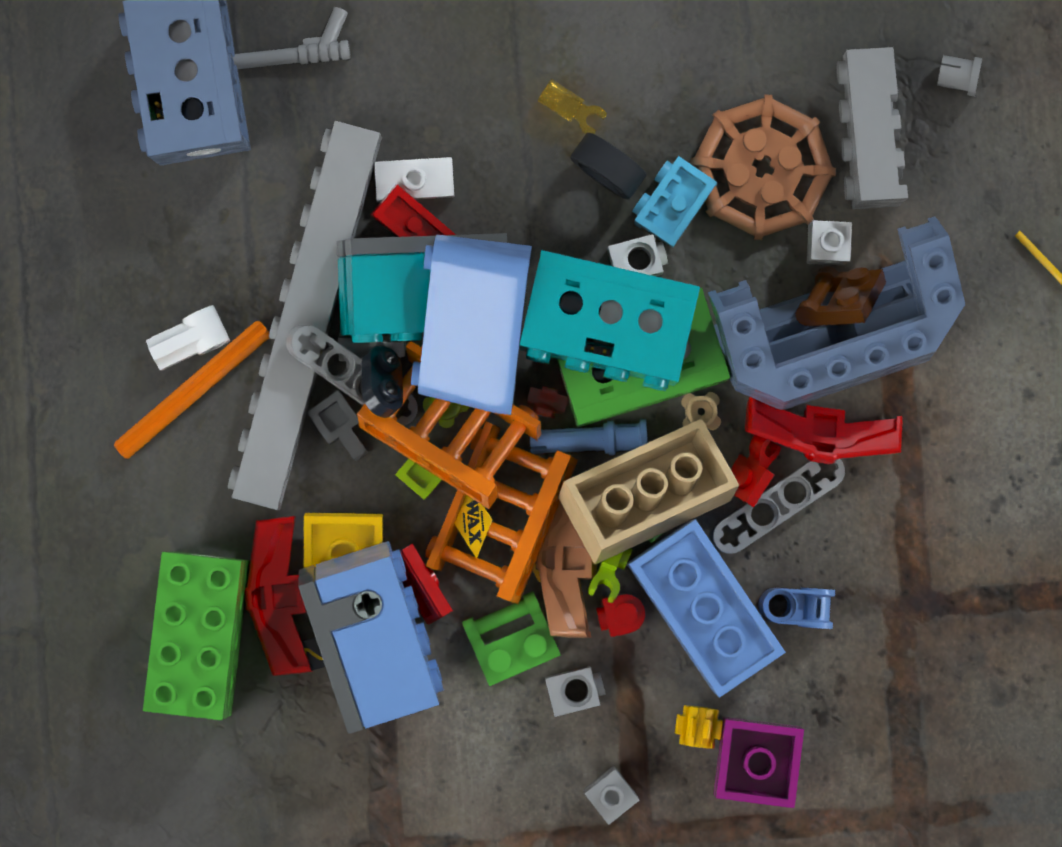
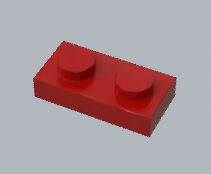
M395 185L371 213V216L396 237L456 235L399 185Z

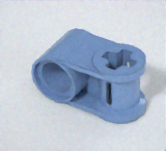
M802 587L800 589L770 588L763 592L759 598V612L767 621L778 624L833 629V623L829 620L831 597L835 596V590ZM780 594L787 601V609L783 615L775 617L769 611L768 605L773 596Z

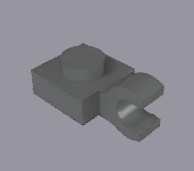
M339 390L307 412L329 445L340 439L355 461L369 453L353 431L354 428L359 426L357 415Z

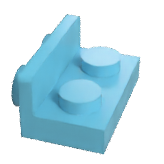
M679 156L673 164L669 161L665 162L654 179L659 183L656 190L651 196L644 193L632 211L638 215L634 220V225L640 229L641 227L672 248L717 185L715 180Z

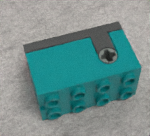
M507 233L445 235L507 243ZM436 236L353 238L337 241V257H340L338 259L341 335H352V343L383 342V334H390L391 341L422 340L431 270L424 269L426 245L434 246Z

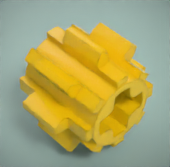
M684 705L683 715L677 714L675 734H680L679 744L714 749L715 739L721 740L724 721L718 720L719 710Z

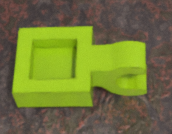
M632 548L601 562L597 575L593 577L589 585L588 593L593 596L598 585L605 584L611 591L607 602L613 603L620 591V583L615 576V571L617 568L625 569Z

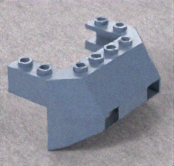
M934 216L928 218V223L906 229L905 226L897 229L905 261L882 268L886 284L865 323L804 326L800 324L795 317V312L800 303L807 300L810 293L759 310L757 299L752 297L746 280L738 282V287L717 293L716 290L708 292L717 323L714 325L730 375V381L735 391L777 409L785 410L929 361L965 306L950 238L938 219ZM829 292L821 306H827L835 292Z

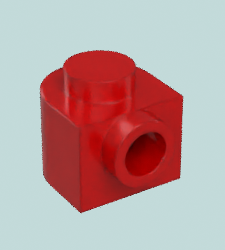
M629 594L618 595L613 603L607 602L608 597L602 598L603 607L596 608L601 631L609 630L610 637L635 632L642 626L645 619V609L642 602Z

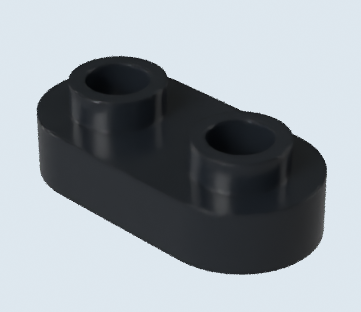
M375 346L363 356L361 361L362 397L371 412L379 417L388 418L403 405L402 365L395 351L384 346Z

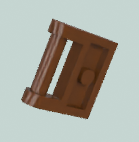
M830 266L822 267L815 276L814 288L807 300L802 301L798 306L795 317L804 326L865 323L886 284L883 269L868 270L867 268L860 267L847 272H838ZM829 292H835L829 304L827 306H821L827 294Z

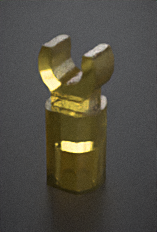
M553 79L549 81L538 99V102L571 122L574 119L579 122V127L585 134L587 132L596 134V130L586 122L590 115H597L603 120L607 116L603 108L595 105L586 106L583 104V98Z

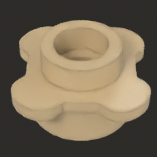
M708 392L705 396H694L691 393L686 394L681 400V405L685 408V419L682 422L683 427L702 418L709 430H716L721 424V419L717 416V405L720 402L718 395L713 392ZM699 408L704 409V415H698L697 411Z

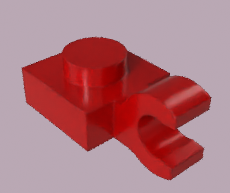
M754 435L749 445V457L746 458L740 454L731 467V471L739 483L734 497L753 508L755 507L774 476L767 469L779 455L781 450L779 445Z

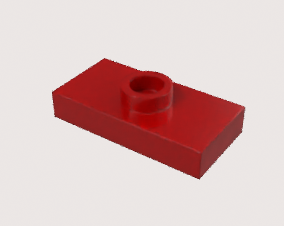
M411 544L402 549L400 552L407 580L402 581L405 588L412 586L418 604V611L426 624L430 625L453 610L439 588V580L433 570L426 567L414 545Z

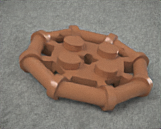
M764 94L762 99L722 112L717 110L712 115L714 119L695 157L690 159L691 165L713 180L711 170H722L728 184L729 191L720 197L715 186L706 199L705 203L708 209L706 213L710 218L715 216L753 235L754 240H762L763 236L803 223L809 225L814 220L813 214L831 178L836 176V168L832 167L819 128L821 122L816 117L812 119L772 99V95ZM761 115V127L753 128L740 134L734 126L735 123ZM772 116L798 128L797 132L792 137H789L771 128ZM725 133L733 142L724 160L712 158ZM807 138L815 165L804 166L802 155L797 144ZM765 157L770 160L769 166L774 171L772 175L765 173L760 178L755 175L757 168L752 166L754 160L761 161ZM802 175L814 177L801 202L793 193ZM736 198L756 208L754 218L728 206L729 203ZM786 202L792 210L765 220V208L771 205Z

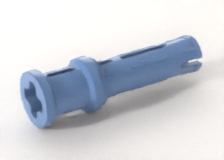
M640 419L639 423L615 424L614 421H607V423L603 424V427L541 430V436L538 440L530 437V451L533 454L554 453L557 450L560 452L605 450V454H609V456L615 455L617 451H631L648 443L647 420Z

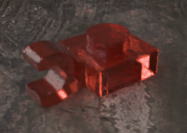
M543 385L542 390L531 387L526 405L533 406V411L536 415L555 419L556 413L564 415L569 397L557 394L558 389Z

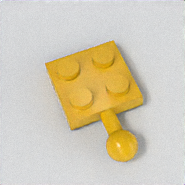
M304 514V568L312 565L316 567L318 563L383 543V514Z

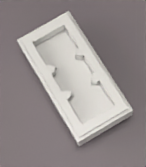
M452 157L374 162L377 202H381L395 185H399L415 200L454 197Z

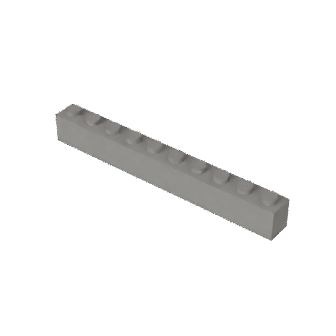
M338 121L334 122L332 130H325L320 151L326 152L323 166L315 167L310 184V189L316 190L312 205L305 204L300 220V226L306 227L302 242L295 241L290 256V263L295 265L291 280L285 278L279 301L285 302L281 317H274L270 329L269 338L275 340L271 355L264 354L260 365L259 376L264 377L261 392L254 391L248 413L254 415L250 430L244 428L240 438L238 451L244 452L240 467H233L229 478L228 489L233 490L232 498L275 510L281 509L317 378L316 372L289 353L286 346V338L288 333L298 325H310L320 329L327 335L329 334L339 297L338 259L340 257H337V241L355 238L373 173L374 162H376L382 140L379 132ZM310 333L308 336L300 335L298 341L302 345L299 351L307 349L320 356L324 349H320L310 342L312 334Z

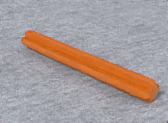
M255 321L114 443L116 450L126 459L133 456L267 341L270 334L269 330L262 322Z

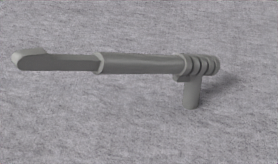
M334 7L322 37L303 39V45H298L296 48L235 54V57H233L234 64L237 66V69L292 63L309 64L310 61L311 63H319L320 60L321 62H329L330 59L338 61L340 58L343 60L350 59L349 41L342 40L340 43L337 41L348 12Z

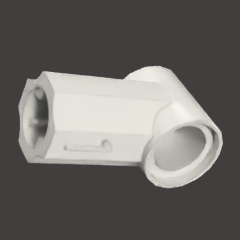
M214 305L190 314L182 319L183 323L146 340L148 349L160 371L196 354L203 355L230 342Z

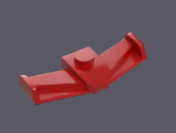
M749 397L746 406L745 431L803 452L804 456L811 462L834 464L841 458L901 453L903 417L897 416L896 419L845 423V410L807 405L804 410V416L801 417Z
M296 516L256 520L248 583L244 590L246 611L251 615L273 676L313 671L292 616L294 614L307 613L298 587L299 575L288 576Z

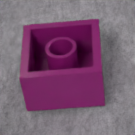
M723 717V730L719 743L713 791L715 798L795 808L804 729L800 726Z

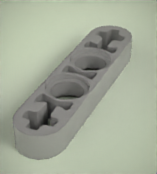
M310 325L294 327L286 338V346L289 353L361 405H364L365 402L358 390V384L362 379V359L316 327ZM311 333L310 342L313 345L324 349L327 343L329 347L320 356L307 349H303L300 352L302 344L298 341L299 336H308ZM340 353L345 357L346 368L342 374L334 376L328 371L327 362L332 355ZM412 395L408 397L402 406L406 410L403 415H395L397 422L403 426L411 423L417 414L418 405Z
M838 459L834 463L837 469L833 471V476L835 477L833 481L830 482L829 479L823 478L815 483L820 488L815 494L810 482L801 474L808 470L809 477H812L821 468L819 463L809 461L761 495L756 505L765 503L773 510V519L768 525H757L751 517L753 507L745 504L715 526L712 532L714 545L724 553H737L838 486L845 475V467L842 460ZM796 481L804 486L805 497L801 503L791 504L785 499L784 488L788 483ZM743 513L747 525L756 533L749 537L747 530H745L736 537L738 541L736 546L733 547L730 543L723 545L720 541V538L724 536L722 528L728 526L730 529H735L742 523L737 520V517Z

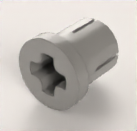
M943 55L937 86L968 91L967 95L975 97L982 58L975 57L973 61Z

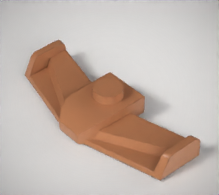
M560 503L536 561L550 636L592 638L591 631H589L580 580H592L597 575V564H594Z

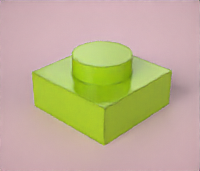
M410 459L395 474L423 500H426L442 481V479Z

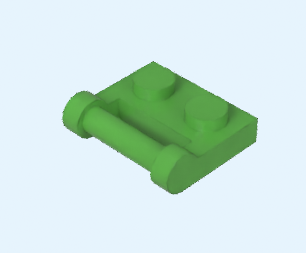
M534 591L522 595L524 599L520 600L519 604H511L477 620L471 617L462 621L489 686L561 656L553 636H550L549 626ZM531 614L535 624L487 645L484 644L481 634Z

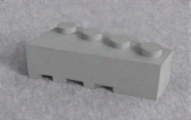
M893 47L846 50L843 55V61H837L838 84H844L845 99L839 100V116L841 123H847L848 138H842L843 162L849 161L850 177H844L845 199L852 200V209L899 207L908 199L907 185H899V179L903 177L905 160L904 151H901V148H896L895 141L900 140L901 119L899 110L893 109V102H897L898 99Z

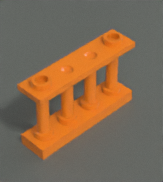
M410 341L406 346L408 361L412 363L414 361L421 362L422 346L420 347ZM413 365L403 378V404L416 388V386L411 385ZM435 398L415 427L410 426L409 429L397 422L395 415L400 409L390 417L382 418L371 412L366 404L363 405L357 413L361 429L490 509L498 497L497 484L494 483L495 479L493 476L521 436L525 433L535 440H538L541 436V421L538 420V415L527 406L519 405L517 407L513 405L511 415L493 413L511 425L480 468L475 467L473 470L461 462L462 458L460 456L491 412L475 408L449 446H443L440 449L429 442L430 438L428 435L452 402Z
M486 421L483 429H479L471 441L470 449L474 451L467 465L474 470L475 467L480 468L499 442L497 437L501 428ZM514 446L506 460L541 474V478L545 480L539 494L534 493L530 495L496 480L494 482L497 484L498 499L525 509L526 514L529 515L524 530L519 529L516 532L492 522L486 536L511 546V551L514 554L509 566L504 565L501 568L482 559H476L475 556L452 547L459 531L455 526V521L466 497V494L458 489L438 537L433 536L428 544L425 557L429 559L426 566L442 571L445 562L456 565L496 582V587L499 588L496 596L519 604L561 503L558 496L563 483L571 478L578 462L576 458L558 450L554 458L549 457L545 459Z

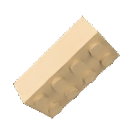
M701 418L564 481L558 499L594 564H597L730 502L739 487V483Z

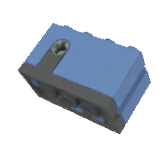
M389 541L318 563L316 567L312 565L299 570L298 587L348 734L363 730V727L366 729L439 705L437 693L444 691L436 659L428 661L427 655L432 653L424 623L416 624L415 618L419 617L412 586L404 588L402 582L407 580L401 552L399 549L392 551ZM369 593L371 599H367L365 594Z

